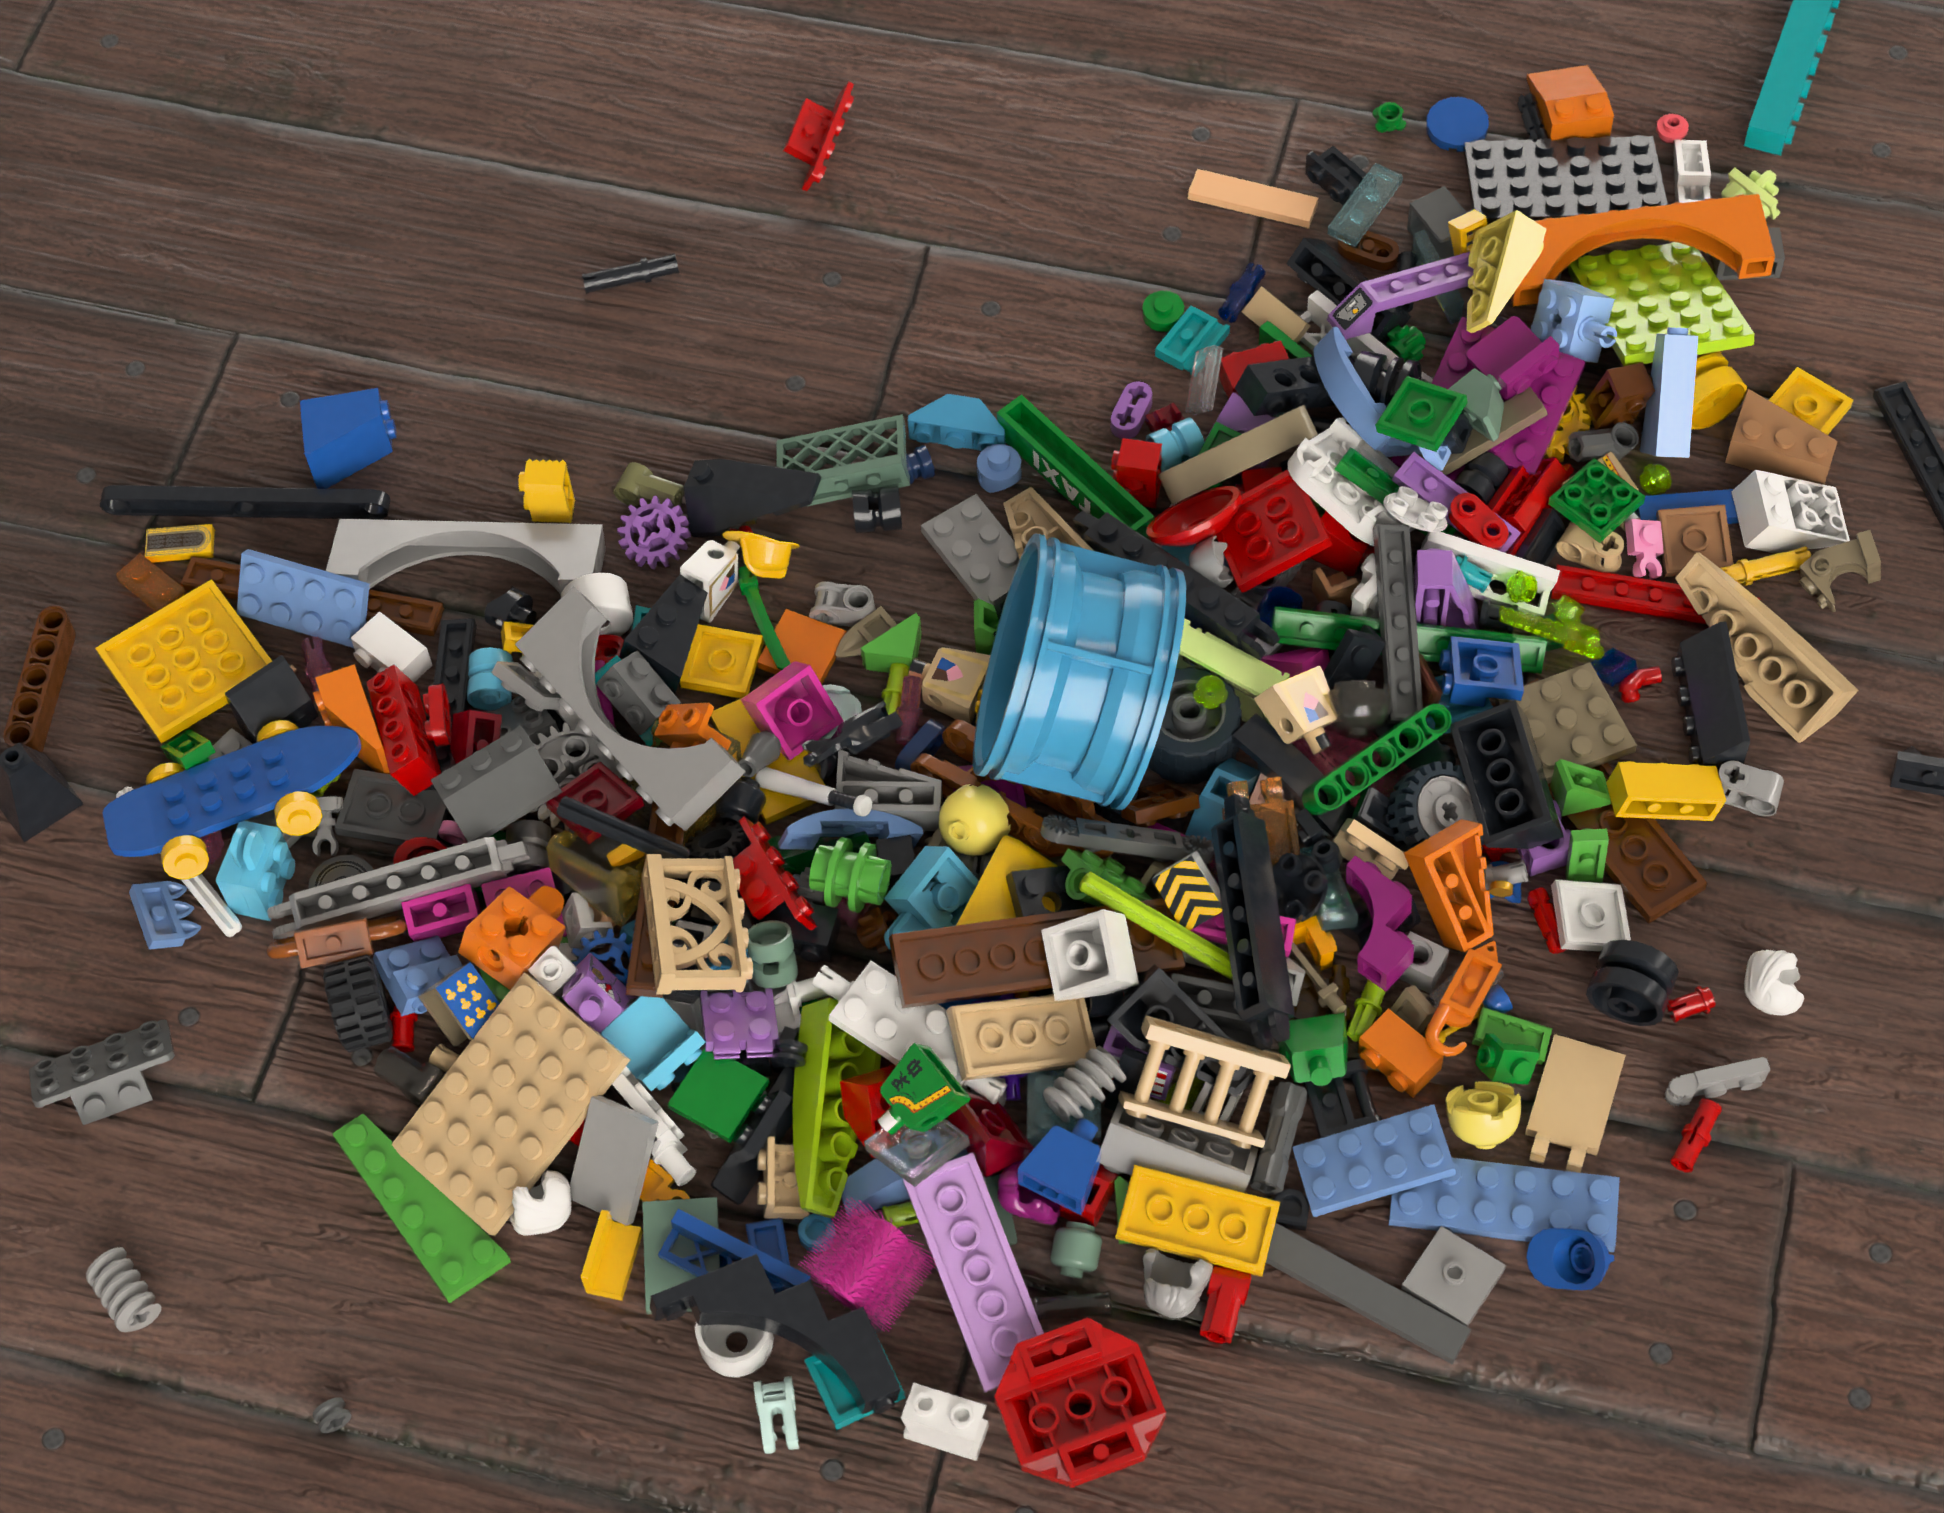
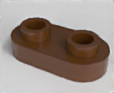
M1359 227L1345 228L1338 235L1337 250L1346 259L1377 270H1389L1398 262L1399 246L1390 238Z

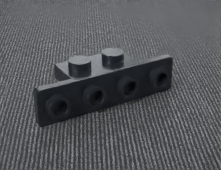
M789 1067L782 1068L767 1094H763L756 1102L752 1110L754 1115L749 1123L743 1125L736 1134L734 1147L711 1182L713 1189L736 1205L744 1202L762 1170H757V1154L761 1148H764L768 1136H775V1144H779L793 1122L795 1071Z

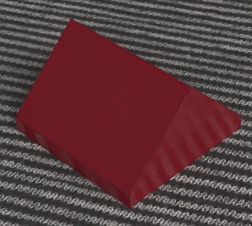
M967 1092L971 1100L949 1115V1128L969 1154L974 1153L977 1164L983 1174L987 1177L1011 1166L1015 1162L1026 1159L1034 1147L998 1101L994 1105L983 1096Z

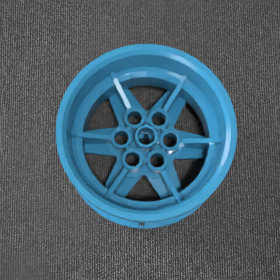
M1033 534L1022 553L1014 573L989 658L974 736V774L985 777L989 773V777L994 780L1003 779L1096 802L1104 807L1110 805L1112 809L1116 810L1125 809L1138 790L1148 767L1161 729L1174 680L1186 607V581L1182 570L1175 568L1168 570L1166 566L1159 564L1151 566L1061 543L1059 539L1054 537L1046 540L1045 535Z

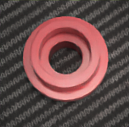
M1667 114L1658 120L1656 130L1662 141L1674 144V140H1682L1687 135L1689 126L1686 119L1682 116Z

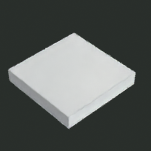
M1555 880L1552 883L1551 889L1561 949L1601 952L1603 945L1612 940H1631L1621 885Z

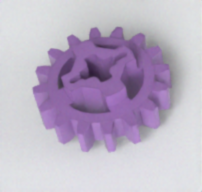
M653 496L652 502L647 504L641 498V507L635 508L630 505L628 508L632 514L620 517L625 527L617 528L618 534L623 537L618 542L622 549H627L625 554L629 560L636 557L635 561L638 566L642 567L648 561L650 568L655 569L657 562L661 561L665 567H668V558L673 557L677 561L680 559L677 553L678 549L687 550L688 546L683 539L691 537L689 529L685 528L690 523L686 516H682L683 511L679 505L673 507L670 499L667 498L663 504H660L658 497ZM670 518L674 521L675 533L669 529ZM634 532L639 536L637 541L639 543L638 547L634 543Z

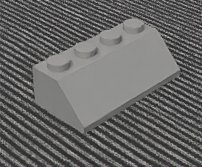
M1119 1100L1101 1147L1100 1163L1107 1170L1113 1173L1132 1175L1134 1165L1245 1193L1252 1175L1258 1148L1253 1146L1250 1149L1242 1148L1232 1144L1230 1138L1147 1115L1146 1119L1131 1116L1125 1112L1126 1109L1122 1107Z

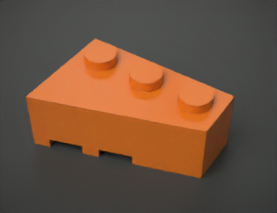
M1464 819L1455 822L1404 852L1443 945L1461 952H1467L1469 948L1472 949L1494 935L1490 894L1485 888L1484 869H1487L1486 857L1482 856L1480 835H1483V826L1481 823Z

